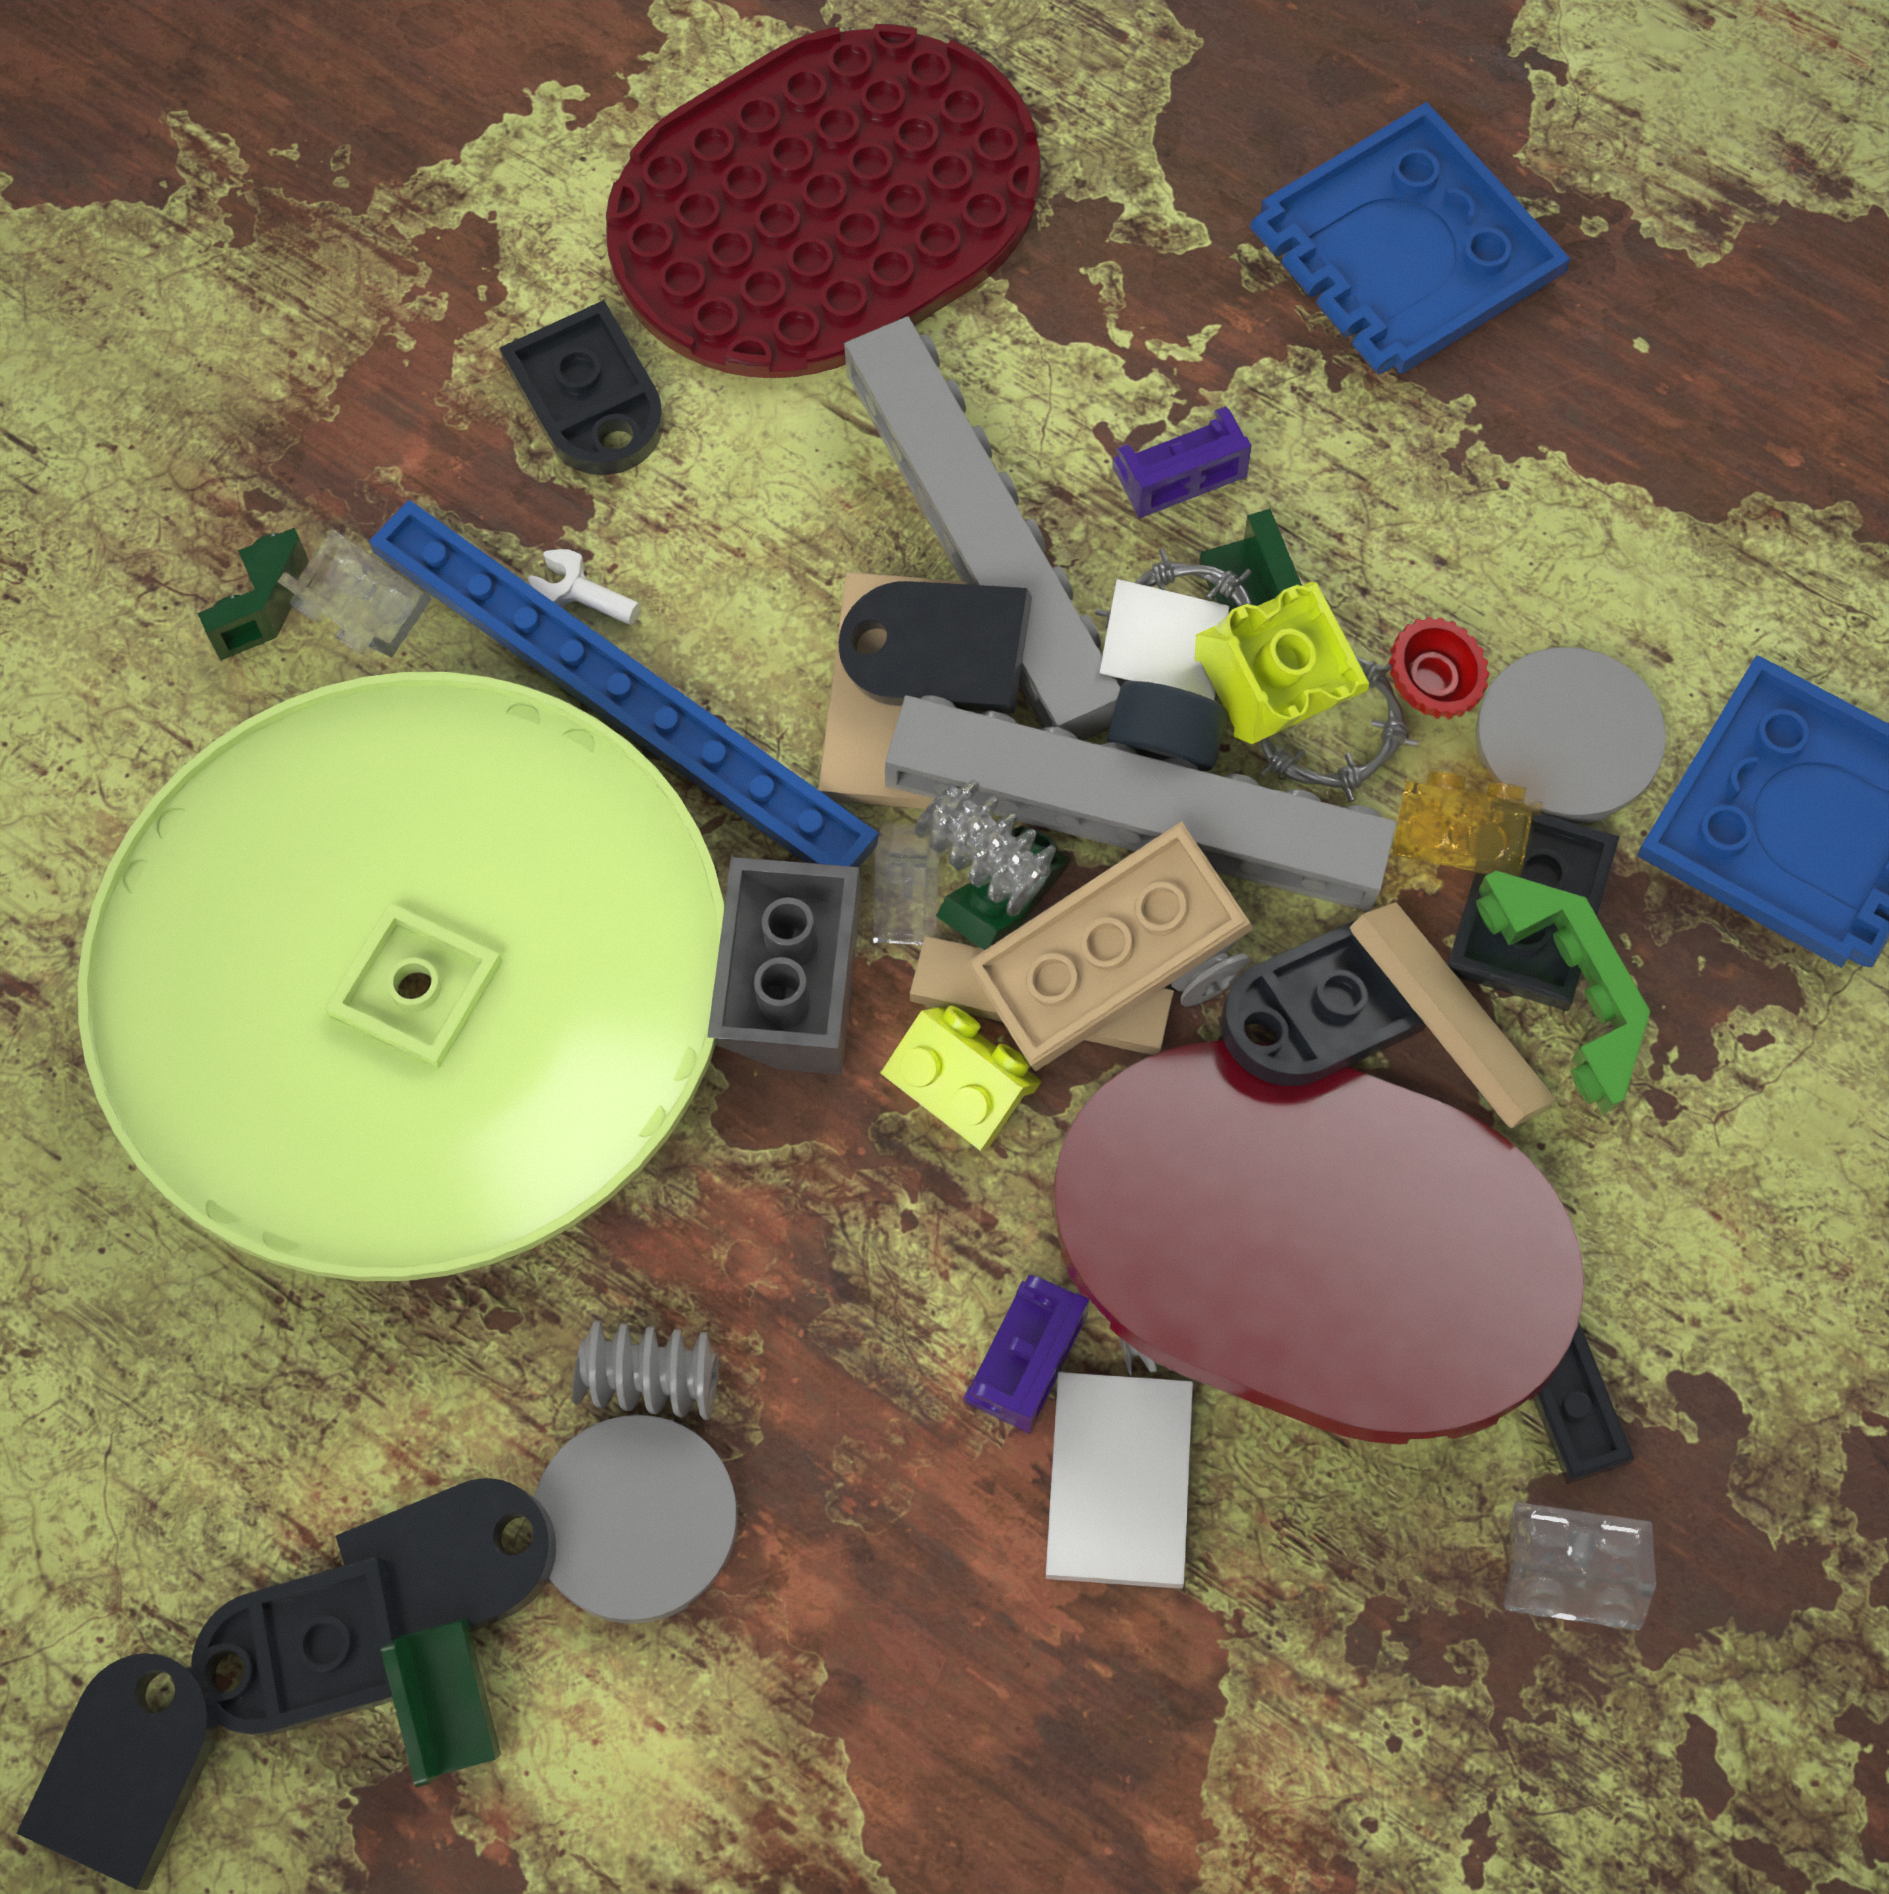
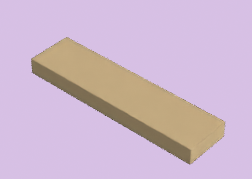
M1397 902L1362 914L1349 927L1353 935L1508 1127H1516L1542 1114L1557 1101Z
M925 936L910 990V1002L933 1007H944L946 1009L948 1006H955L969 1015L1003 1022L966 962L985 950L979 947ZM1161 989L1085 1040L1150 1055L1160 1053L1174 990Z

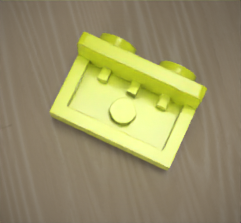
M948 1006L947 1009L937 1007L922 1010L880 1074L980 1151L987 1149L1022 1098L1034 1093L1041 1084V1080L1028 1071L1031 1066L1021 1053L1005 1044H998L996 1047L979 1034L980 1024L965 1011L955 1006Z

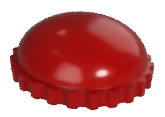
M1429 616L1425 620L1416 619L1412 625L1407 624L1403 631L1399 632L1394 640L1395 643L1390 649L1392 655L1388 662L1391 665L1390 676L1393 678L1395 688L1412 708L1422 712L1424 715L1434 716L1436 719L1441 717L1452 719L1454 716L1462 717L1466 711L1471 712L1483 698V693L1488 687L1486 680L1490 675L1486 669L1488 661L1483 656V648L1477 645L1476 638L1470 636L1467 633V629L1458 627L1454 621L1447 622L1442 617L1433 619Z

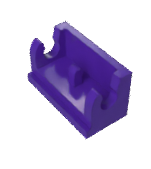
M1226 406L1214 410L1216 419L1211 420L1208 426L1143 451L1134 453L1129 444L1116 448L1119 456L1113 458L1112 468L1139 519L1247 477L1252 445L1247 436L1243 435L1233 414Z
M1028 1275L1026 1281L1021 1282L1016 1296L971 1386H969L964 1396V1402L1030 1434L1058 1378V1372H1061L1087 1319L1089 1298L1078 1293L1076 1295L1037 1276Z

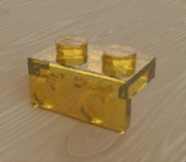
M1436 770L1428 771L1427 780L1405 781L1392 855L1484 874L1500 871L1521 878L1531 819L1534 815H1541L1543 802L1525 799L1526 787L1489 781L1487 791L1464 787L1466 776Z

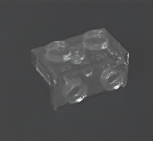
M333 528L299 578L284 571L278 581L295 594L289 602L294 608L317 623H321L325 616L340 626L334 636L363 656H366L372 648L392 658L432 599L431 596Z
M1514 1502L1510 1516V1575L1504 1594V1608L1506 1610L1533 1614L1540 1617H1554L1601 1624L1608 1627L1634 1630L1643 1627L1656 1586L1652 1522Z

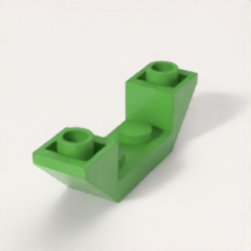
M1494 871L1484 877L1478 890L1482 898L1476 900L1478 911L1490 932L1496 934L1501 931L1510 946L1555 923L1558 931L1553 933V938L1558 951L1570 967L1578 964L1590 985L1589 988L1585 989V996L1593 1013L1602 1024L1610 1021L1614 1028L1613 1031L1580 1047L1572 1057L1576 1068L1571 1070V1076L1577 1090L1587 1104L1590 1105L1597 1102L1604 1115L1614 1110L1625 1099L1650 1010L1586 897L1500 871Z

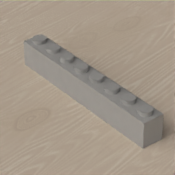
M909 316L845 342L847 377L960 580L967 582V585L1020 587L1029 590L1032 601L1019 686L1043 728L1058 727L1065 729L1082 741L1109 730L1120 688L1126 680L1099 673L1102 655L1099 651L1101 641L1093 621L1087 614L1079 616L1071 602L1073 592L1065 572L1060 566L1052 568L1043 553L1046 551V546L1038 525L1032 518L1024 520L1016 506L1019 504L1018 494L1010 476L1005 471L999 474L990 460L992 458V450L985 432L979 425L971 427L964 415L966 406L958 385L953 379L945 381L938 369L940 367V360L931 338L927 334L919 336Z
M905 695L885 761V787L939 799L943 802L1132 851H1137L1182 821L1217 873L1368 912L1372 910L1381 890L1397 822L1382 818L1378 811L1366 806L1352 805L1346 808L1321 802L1319 797L1307 791L1292 789L1281 792L1261 787L1253 778L1241 774H1227L1222 777L1199 771L1197 766L1183 759L1167 758L1160 761L1138 755L1133 748L1124 744L1108 742L1098 745L1078 740L1073 733L1062 728L1044 727L1039 730L1020 725L1010 716L1000 712L986 711L977 714L956 708L952 702L937 696H923L919 699Z

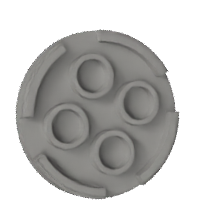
M1560 647L1544 649L1513 662L1490 685L1483 699L1476 723V747L1482 767L1487 769L1501 789L1515 800L1514 805L1576 824L1607 819L1608 815L1630 805L1642 793H1645L1660 767L1666 745L1665 722L1662 711L1645 682L1619 661L1607 655L1582 648Z
M648 1415L620 1416L594 1424L569 1440L552 1458L539 1481L535 1493V1498L545 1508L551 1519L556 1538L555 1562L549 1579L573 1604L583 1609L586 1613L611 1622L630 1624L653 1622L665 1619L688 1608V1605L700 1597L716 1580L722 1569L726 1567L736 1541L738 1530L737 1500L729 1474L721 1459L710 1445L695 1432L681 1424L660 1417Z

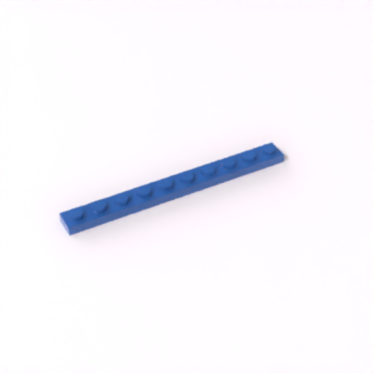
M408 500L369 540L375 555L804 863L860 867L879 845V833L411 500Z

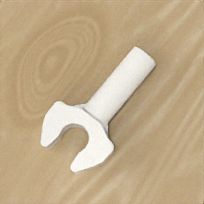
M569 549L548 550L543 553L547 568L565 576L562 581L549 583L540 577L533 575L528 577L530 586L561 608L577 601L628 625H632L636 621L641 609L639 602L587 580L584 576L585 567L581 554Z

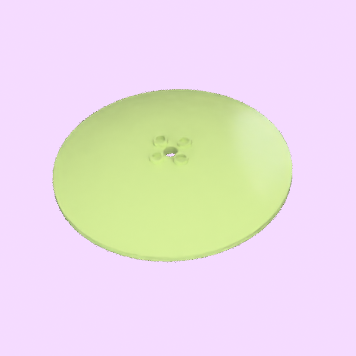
M400 672L367 676L324 686L293 697L245 720L213 741L180 768L151 799L127 831L106 869L93 901L86 926L77 982L78 1024L84 1059L96 1098L121 1145L137 1168L159 1192L201 1228L239 1250L286 1268L317 1276L355 1281H410L449 1276L492 1265L535 1248L570 1229L607 1203L647 1165L668 1140L690 1106L708 1069L716 1045L715 1038L707 1037L724 914V901L715 866L698 826L680 796L659 770L628 740L597 718L561 699L503 680L452 672ZM424 973L432 978L429 990L419 998L407 999L398 994L400 982L409 974Z

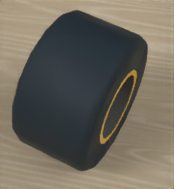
M1125 682L1119 691L1107 735V742L1127 745L1141 756L1160 761L1167 758L1183 759L1193 763L1199 771H1210L1216 764L1228 719V711L1220 703L1191 691L1153 682Z

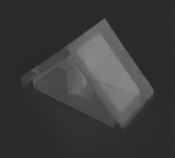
M882 822L875 852L873 942L922 945L925 936L937 938L938 918L936 914L939 910L944 840L943 825Z

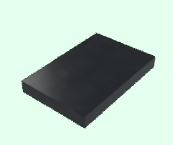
M1498 800L1447 963L1458 978L1569 1011L1581 969L1578 964L1570 967L1558 951L1553 938V933L1558 931L1555 923L1509 946L1501 931L1492 934L1484 923L1476 904V900L1482 898L1478 890L1485 876L1494 871H1500L1586 897L1597 916L1620 837Z

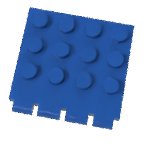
M1425 102L1263 199L1261 213L1250 224V229L1275 257L1285 254L1281 260L1282 266L1310 297L1323 292L1318 297L1316 305L1344 337L1353 336L1361 331L1352 340V346L1378 375L1392 367H1395L1401 375L1565 274L1571 259L1428 102Z
M1756 654L1643 842L1637 857L1840 968L1843 967L1848 959L1864 967H1873L1889 940V724Z

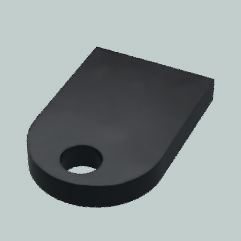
M604 300L499 347L502 361L552 449L570 467L593 475L617 474L642 463L657 447L664 427L659 394ZM622 431L632 436L630 443L620 449H609L601 444L604 437L612 432Z
M897 581L878 586L863 595L851 607L843 621L838 642L842 665L861 692L883 704L902 706L905 695L919 699L923 696H937L952 702L956 708L962 710L995 711L1014 714L1032 596L1027 588L914 581ZM871 629L886 631L885 644L879 651L873 654H861L857 651L858 641L866 631Z
M1356 920L1249 968L1234 982L1221 1011V1033L1228 1051L1247 1072L1263 1081L1276 1085H1307L1412 1037L1425 1029L1426 1024L1351 932L1349 927ZM1251 1024L1262 1025L1273 1033L1276 1043L1270 1046L1257 1045L1248 1039L1244 1032V1027Z
M481 1478L463 1482L336 1535L344 1566L373 1557L386 1560L399 1636L467 1618L470 1632H473L521 1611L545 1587L553 1570L556 1556V1538L553 1524L541 1503L530 1493L504 1480ZM525 1517L531 1522L533 1527L532 1542L524 1552L517 1555H508L502 1546L503 1530L510 1521Z
M379 1557L369 1558L238 1596L221 1606L203 1626L196 1640L191 1660V1667L202 1676L212 1692L217 1711V1723L234 1732L255 1736H269L393 1702L381 1654L382 1646L399 1637L386 1560ZM237 1653L244 1663V1676L241 1683L234 1690L224 1693L217 1685L216 1669L224 1657Z
M150 1653L126 1656L101 1670L91 1680L81 1695L16 1834L129 1887L148 1891L214 1745L217 1731L216 1705L212 1692L202 1676L195 1669L180 1660ZM167 1673L171 1676L175 1685L174 1698L165 1710L154 1713L147 1705L146 1690L149 1683L156 1676Z

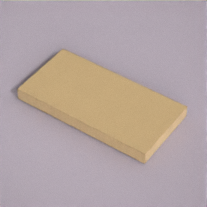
M846 572L818 790L833 801L942 811V800L885 787V761L902 706L877 702L861 692L842 665L838 642L841 626L851 607L863 595L878 586L897 581L967 584V582ZM882 629L866 631L858 641L857 651L861 654H873L879 651L885 644L886 631Z
M1181 821L972 958L966 964L1026 1060L1036 1072L1252 931L1253 927Z

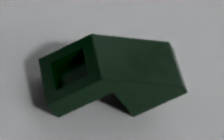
M295 527L282 533L264 535L257 539L253 545L238 550L254 590L242 595L224 597L217 601L213 607L197 613L220 661L277 638L312 567Z
M1019 826L994 840L974 880L948 894L941 904L936 917L983 950H986L1023 924L1067 869L1071 859L1055 849L1056 845L1053 840L1044 833Z

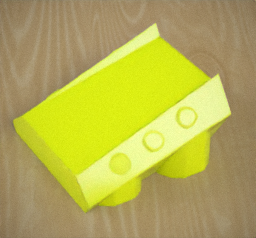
M1309 582L1303 586L1295 585L1285 589L1276 598L1259 606L1245 604L1234 608L1217 625L1196 634L1195 661L1201 662L1223 707L1228 711V716L1234 726V737L1250 744H1254L1368 691L1369 682L1317 582Z

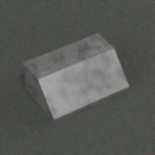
M731 857L707 1036L708 1038H715L716 1045L779 1070L842 1075L862 901L859 867Z

